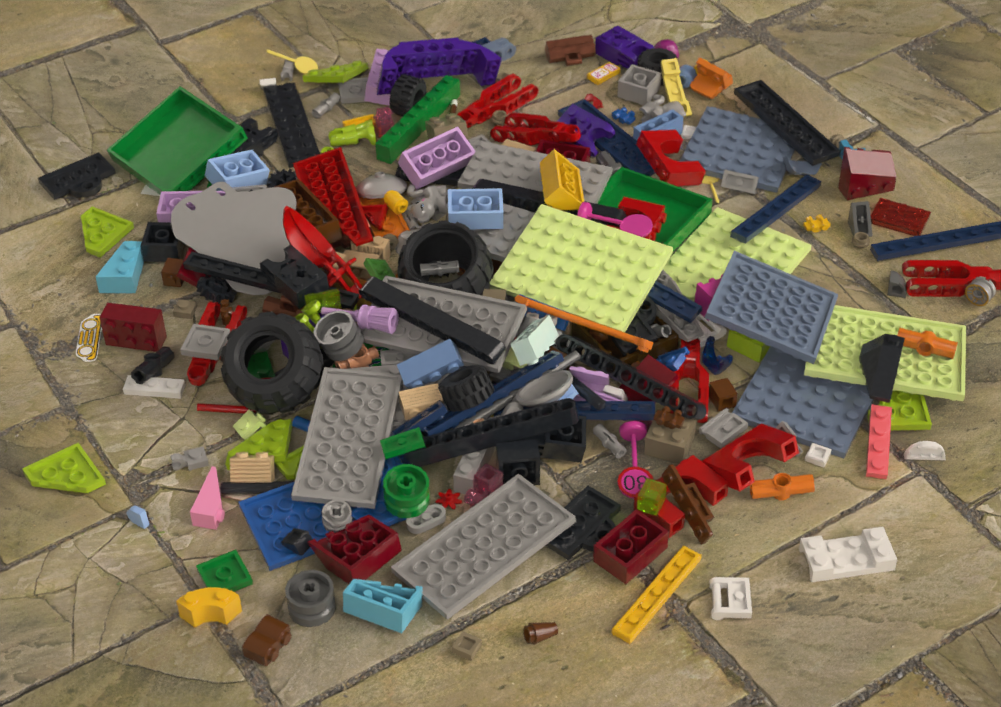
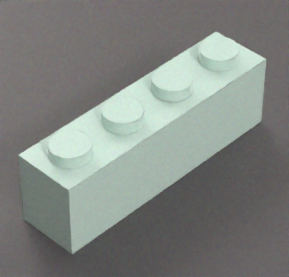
M550 315L532 321L510 344L520 366L526 363L528 366L539 361L538 358L544 356V352L550 349L549 346L555 343L554 341L559 334Z

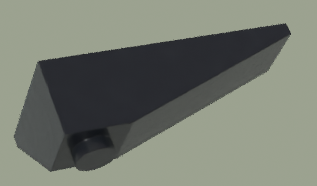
M883 334L862 345L859 362L862 363V372L866 378V387L870 399L890 403L905 338L897 335Z

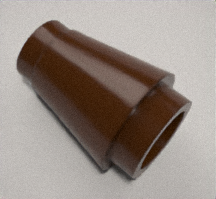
M555 622L528 623L523 628L524 638L528 644L532 643L535 645L558 635L557 624Z

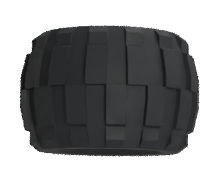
M448 220L439 221V223L423 225L419 231L413 232L408 237L406 245L402 246L398 258V278L482 296L484 289H490L489 282L493 279L494 270L490 251L487 249L482 238L474 230H470L469 227L462 223H450ZM440 260L441 262L458 260L459 267L464 269L465 273L450 282L433 283L429 282L431 275L421 276L420 264L437 263Z
M274 312L259 313L257 317L252 318L250 316L242 320V324L236 330L232 329L227 336L228 342L226 346L222 347L220 356L223 363L221 365V373L229 392L246 408L262 414L287 413L293 411L294 407L299 404L304 405L311 398L310 394L312 391L318 388L321 381L320 371L323 369V355L315 335L304 323H301L295 317L283 313L276 315ZM282 340L286 344L289 353L288 363L284 370L276 377L270 379H259L252 376L248 372V365L254 352L267 342Z

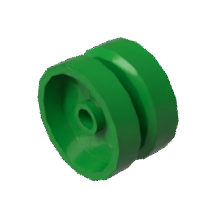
M401 464L393 467L386 473L383 480L384 504L392 515L399 518H413L426 511L430 501L429 478L423 469L412 464Z

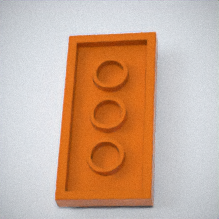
M359 198L361 205L385 204L384 198ZM389 207L381 231L370 224L373 237L393 234L398 238L400 233L409 230L402 214H395Z

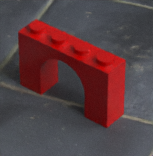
M676 129L641 131L636 145L661 181L675 186L701 185L706 171L699 161L681 162L664 155L678 153L683 138Z
M623 197L618 206L619 209L626 213V217L641 214L650 218L653 224L652 231L643 238L655 241L656 234L660 233L661 226L666 221L667 213H664V205ZM607 225V226H610V227H613V228H616V229H619V230H620V227H616V226H612V225Z
M761 423L702 461L729 481L728 487L740 492L755 482L751 464L743 460L753 456H768L785 463L799 454L795 435Z
M692 455L682 460L675 467L685 485L695 483L703 499L712 506L728 495L729 481L696 456ZM660 477L658 480L652 481L648 487L635 494L633 510L637 509L667 529L670 538L684 528L685 513L665 497L671 491L664 483L663 477Z

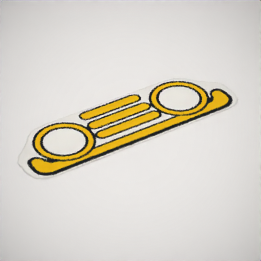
M92 314L81 322L76 355L85 362L97 359L102 329L99 319L101 314Z

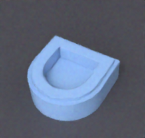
M132 506L127 511L128 518L134 524L143 529L150 525L145 509Z

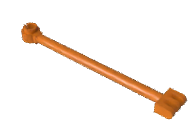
M521 295L515 297L517 303L525 304L528 308H533L638 345L637 349L648 353L652 349L653 342L544 305Z

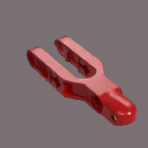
M512 73L484 89L479 100L470 104L457 115L466 122L467 128H470L476 123L481 124L492 118L493 113L497 110L505 111L506 115L510 114L533 100L537 96L539 89L537 86L529 84L512 94L511 92L519 88L522 81L519 76Z
M515 112L506 116L504 126H495L490 130L492 139L497 142H504L506 139L530 146L539 144L541 139L573 143L581 138L580 129L576 125L550 121L544 115Z
M907 260L902 264V271L905 276L917 277L906 282L907 293L913 297H961L965 295L966 287L976 277L980 276L986 277L985 280L987 281L991 280L996 290H1001V269H992L987 266H970L958 260ZM909 267H915L913 271H906ZM927 267H933L931 271H924ZM913 285L919 286L917 289H910ZM932 285H937V286H938V287H937L936 289H934V290L928 289V288H929L930 286H932Z
M209 301L198 324L215 326L220 315V304ZM237 305L235 311L231 314L232 318L225 328L230 329V332L232 329L236 330L242 324L241 321L247 317V307ZM192 357L187 370L190 384L194 386L205 384L210 373L214 371L218 360Z
M696 338L689 342L681 339V348L686 347L690 353L685 355L686 359L680 368L674 371L679 378L671 387L679 391V381L684 378H692L698 382V401L705 405L707 412L703 419L697 420V423L705 424L708 421L709 373L700 364V339ZM679 398L676 399V406H678Z

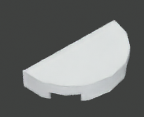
M932 441L914 443L904 453V459L946 460L943 447Z

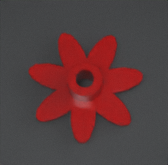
M448 489L447 493L439 492L440 499L435 501L437 504H442L445 509L449 505L452 510H455V504L462 503V500L458 499L460 492L452 494L451 489Z

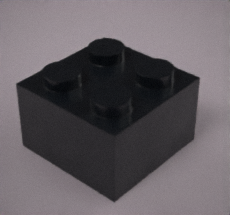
M147 223L141 242L144 262H166L167 258L181 259L185 243L174 236L171 223Z
M537 439L496 443V472L499 487L517 474H520L534 486L540 485V454Z

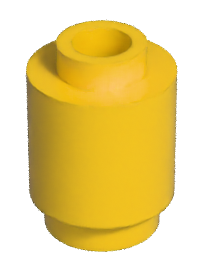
M390 190L384 195L385 204L395 214H402L407 210L408 201L399 192Z

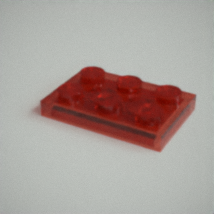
M880 198L871 214V224L912 236H920L930 219L931 212Z

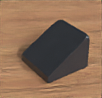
M293 528L281 541V544L297 555L302 556L310 548L308 541L313 539L308 531Z

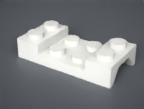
M884 527L863 529L862 535L830 540H823L822 536L800 539L799 551L800 553H805L809 564L811 582L893 571L896 567L897 557Z

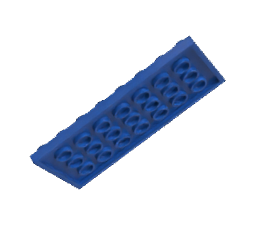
M398 456L385 460L375 509L351 507L352 522L368 514L387 526L407 519L392 515L384 504L383 480L389 470L402 464ZM294 482L239 501V507L269 571L315 554L310 547L304 555L300 556L281 544V541L293 528L308 531L312 539L316 541L325 538L326 533L329 532L323 527L322 508L325 504L292 500L291 494Z

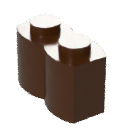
M268 614L265 615L255 631L245 640L242 646L243 656L267 667L277 659L279 650L290 642L292 636L290 625Z

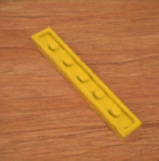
M683 545L612 628L611 634L631 644L700 562L702 555Z

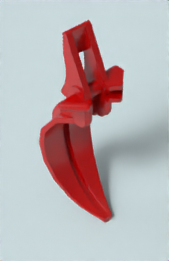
M289 206L284 207L283 228L290 245L318 268H322L329 273L327 275L329 287L337 282L344 290L359 294L362 284L349 267L357 259L352 258L345 262L336 253L328 240L305 217ZM335 263L339 266L338 270L332 267ZM344 273L354 283V285L351 288H349V286L342 278V275Z

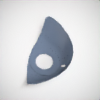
M786 156L783 157L786 171L792 175H815L821 166V163L812 166L808 161L789 160Z

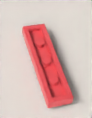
M871 405L866 477L887 479L892 407Z

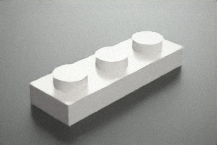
M128 375L123 392L126 395L181 399L186 384L184 379L151 377L143 384H136L131 375Z

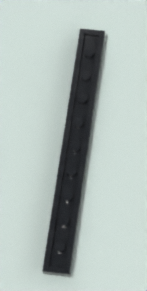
M191 252L183 263L184 269L280 293L276 286L262 274L259 268L196 252ZM329 287V291L318 297L317 300L321 303L327 299H333L340 304V309L348 308L353 311L359 301V294Z

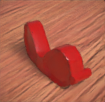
M591 93L586 95L585 100L588 102L593 101L595 108H603L600 99Z

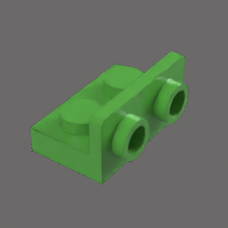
M365 259L364 266L370 276L382 281L385 275L395 277L386 260Z

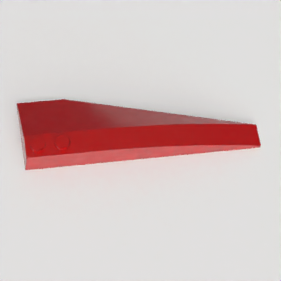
M341 147L293 163L297 179L339 220L340 229L356 247L374 241Z

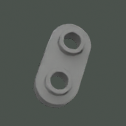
M439 504L428 506L421 515L406 519L408 531L413 534H421L444 523L446 520V510Z

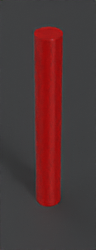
M197 404V411L245 414L249 410L245 406Z

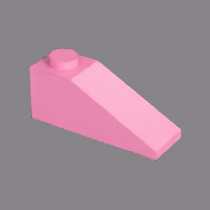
M214 466L211 467L191 508L190 515L193 526L217 530L219 523L224 520L225 510L222 507L216 467Z

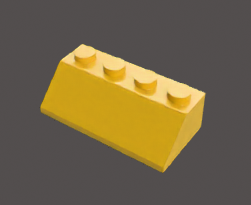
M554 149L540 162L544 202L549 207L558 210H579L580 205L584 202L580 171Z

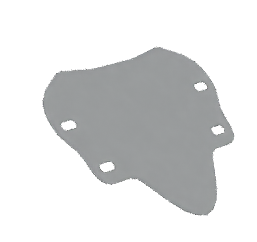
M216 182L206 190L184 198L174 207L171 213L173 233L178 240L200 254L260 269L259 263L265 259H270L273 262L285 260L283 249L289 246L290 243L286 238L283 228V209L289 206L296 210V198L293 192L286 188L272 187L240 193L226 182ZM221 188L225 195L221 196L216 192V189ZM188 202L192 203L196 207L195 210H190L186 204ZM226 280L237 292L251 295H265L272 292Z

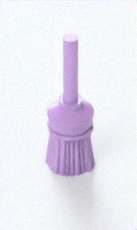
M362 305L359 310H343L353 317L360 329H376L392 334L396 331L399 321V314L395 308H376L375 306ZM322 307L321 314L326 315L333 311H341L342 309Z

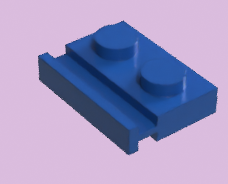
M683 347L659 355L656 360L674 372L680 368L686 359L685 355H688L690 351Z

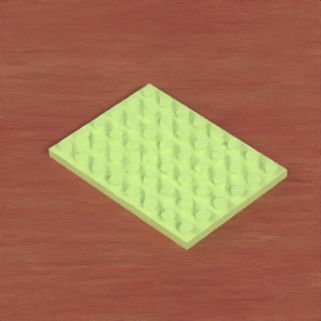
M541 204L493 276V279L489 282L490 289L506 290V294L513 297L521 294L573 315L625 332L672 255L673 247Z
M717 207L670 257L663 270L676 282L682 295L694 302L697 283L706 284L709 283L708 281L711 278L715 280L720 279L734 251L791 274L811 251V244L768 227L746 244L741 243L730 237L731 231L744 222L746 218Z
M835 305L814 364L805 363L804 375L813 378L866 385V378L862 372V363L859 362L863 344L883 334L898 335L899 328L919 333L931 331L936 337L958 342L954 358L951 359L935 354L923 356L916 349L903 346L893 391H903L953 401H964L966 326Z

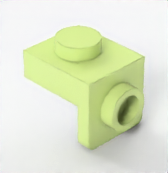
M249 409L233 427L246 440L260 427H265L267 419L261 413H254Z

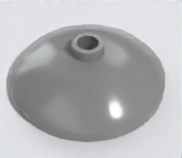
M376 172L375 175L365 178L356 186L358 196L364 198H384L386 192L390 190L401 194L407 189V183L403 179L392 174H385V172Z
M557 370L543 374L541 377L526 383L523 388H520L516 393V400L519 404L526 407H536L557 401L570 388L573 376L567 370Z

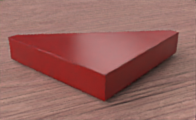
M387 204L362 205L368 222L381 231L388 211Z

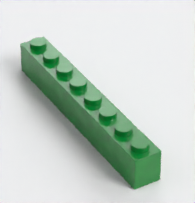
M445 75L375 143L376 159L392 164L426 130L425 121H429L432 117H439L451 105L452 100H456L460 96V79Z

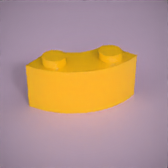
M209 587L197 589L186 593L176 600L179 616L194 628L210 621L221 622L227 625L242 612L239 595L225 588Z

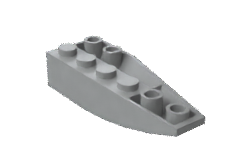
M662 270L656 281L682 295L676 282ZM655 304L656 316L666 322L679 335L678 338L689 342L704 335L696 318L692 323H689Z

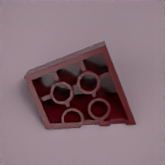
M369 514L346 524L345 529L336 533L333 531L326 533L325 538L318 541L315 539L308 541L309 546L325 568L348 584L353 579H368L402 551L398 532Z

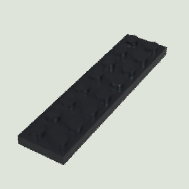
M762 80L734 88V95L812 166L840 156L841 150Z
M295 82L264 87V95L275 128L278 131V137L288 168H293V163L319 155L320 152Z

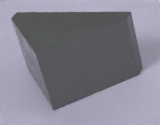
M869 201L853 202L850 204L848 225L853 236L857 232H865L869 237L873 236Z

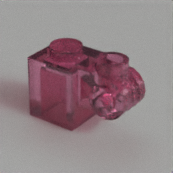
M389 106L377 108L376 114L373 116L374 130L378 139L394 126L391 118L392 110Z
M486 463L474 475V490L469 489L466 492L464 502L472 508L503 485V472Z

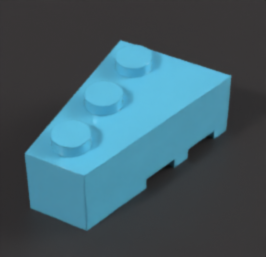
M124 241L96 275L99 293H136L144 264L141 249L142 241Z
M353 579L343 592V612L403 633L422 606L423 587L416 586L415 589L402 588V584H395L394 587L384 586L378 581Z

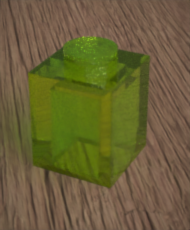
M647 478L638 494L637 510L657 516L666 499L667 484Z

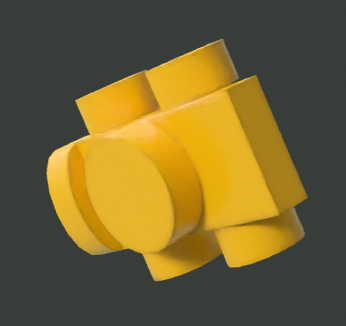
M821 214L815 217L816 220L808 216L805 219L806 222H803L807 232L826 231L831 226L828 219H823Z

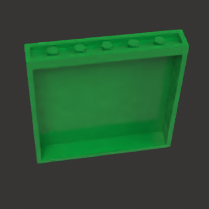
M179 86L107 149V152L115 163L161 195L163 191H190L205 177L208 159L230 155L248 137L240 125Z
M621 167L610 177L598 202L600 205L618 208L623 197L664 205V213H667L665 224L661 226L660 233L656 234L655 242L673 247L674 252L712 213L713 199Z

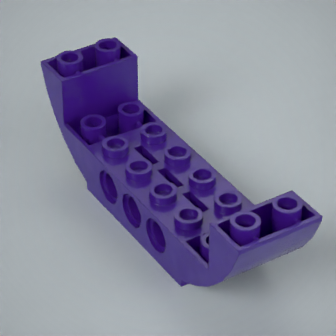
M459 38L399 42V45L390 49L384 56L377 84V95L391 94L395 81L402 74L416 78L474 74L480 86L495 84L502 59L486 47L470 41L460 40Z

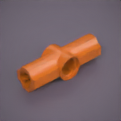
M899 328L897 335L905 338L904 347L916 349L923 356L935 354L953 359L958 344L955 341L936 337L931 331L919 333Z
M777 473L772 479L755 480L754 483L749 485L751 499L774 497L778 500H786L792 494L815 492L814 478L811 474L790 476L786 473Z

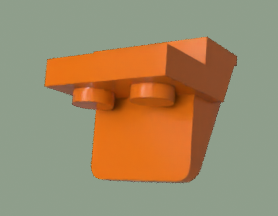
M699 57L696 62L698 74L690 84V88L702 96L713 99L733 84L732 75Z

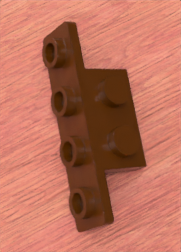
M671 464L662 473L664 483L668 486L681 511L685 513V519L692 528L695 537L701 545L705 544L713 535L708 522H711L714 516L695 483L685 485L675 466Z

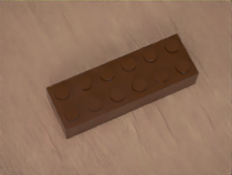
M299 179L275 186L286 188L293 192L296 198V211L305 217L330 244L342 239L339 220Z

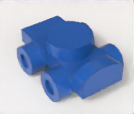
M626 107L611 113L614 120L618 119L622 124H631L636 119L634 111H630L627 114Z

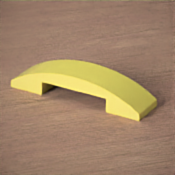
M677 58L661 60V70L668 102H680L686 112L684 117L692 116L689 101L685 98L680 80V68Z

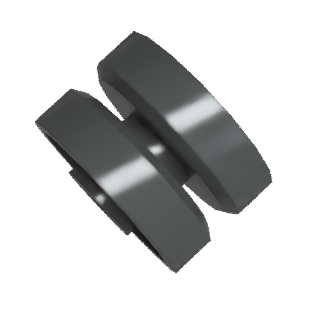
M343 310L326 314L318 321L314 329V335L322 350L329 359L334 361H343L351 358L360 350L364 342V335L355 320L348 312Z
M306 570L295 574L287 582L285 587L289 616L293 622L300 626L315 627L328 622L333 617L336 610L333 581L327 574L317 570Z

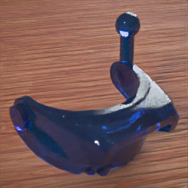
M709 336L703 350L702 363L712 374L719 375L731 365L733 356L729 354L726 357L720 355L716 357L714 351L715 338Z

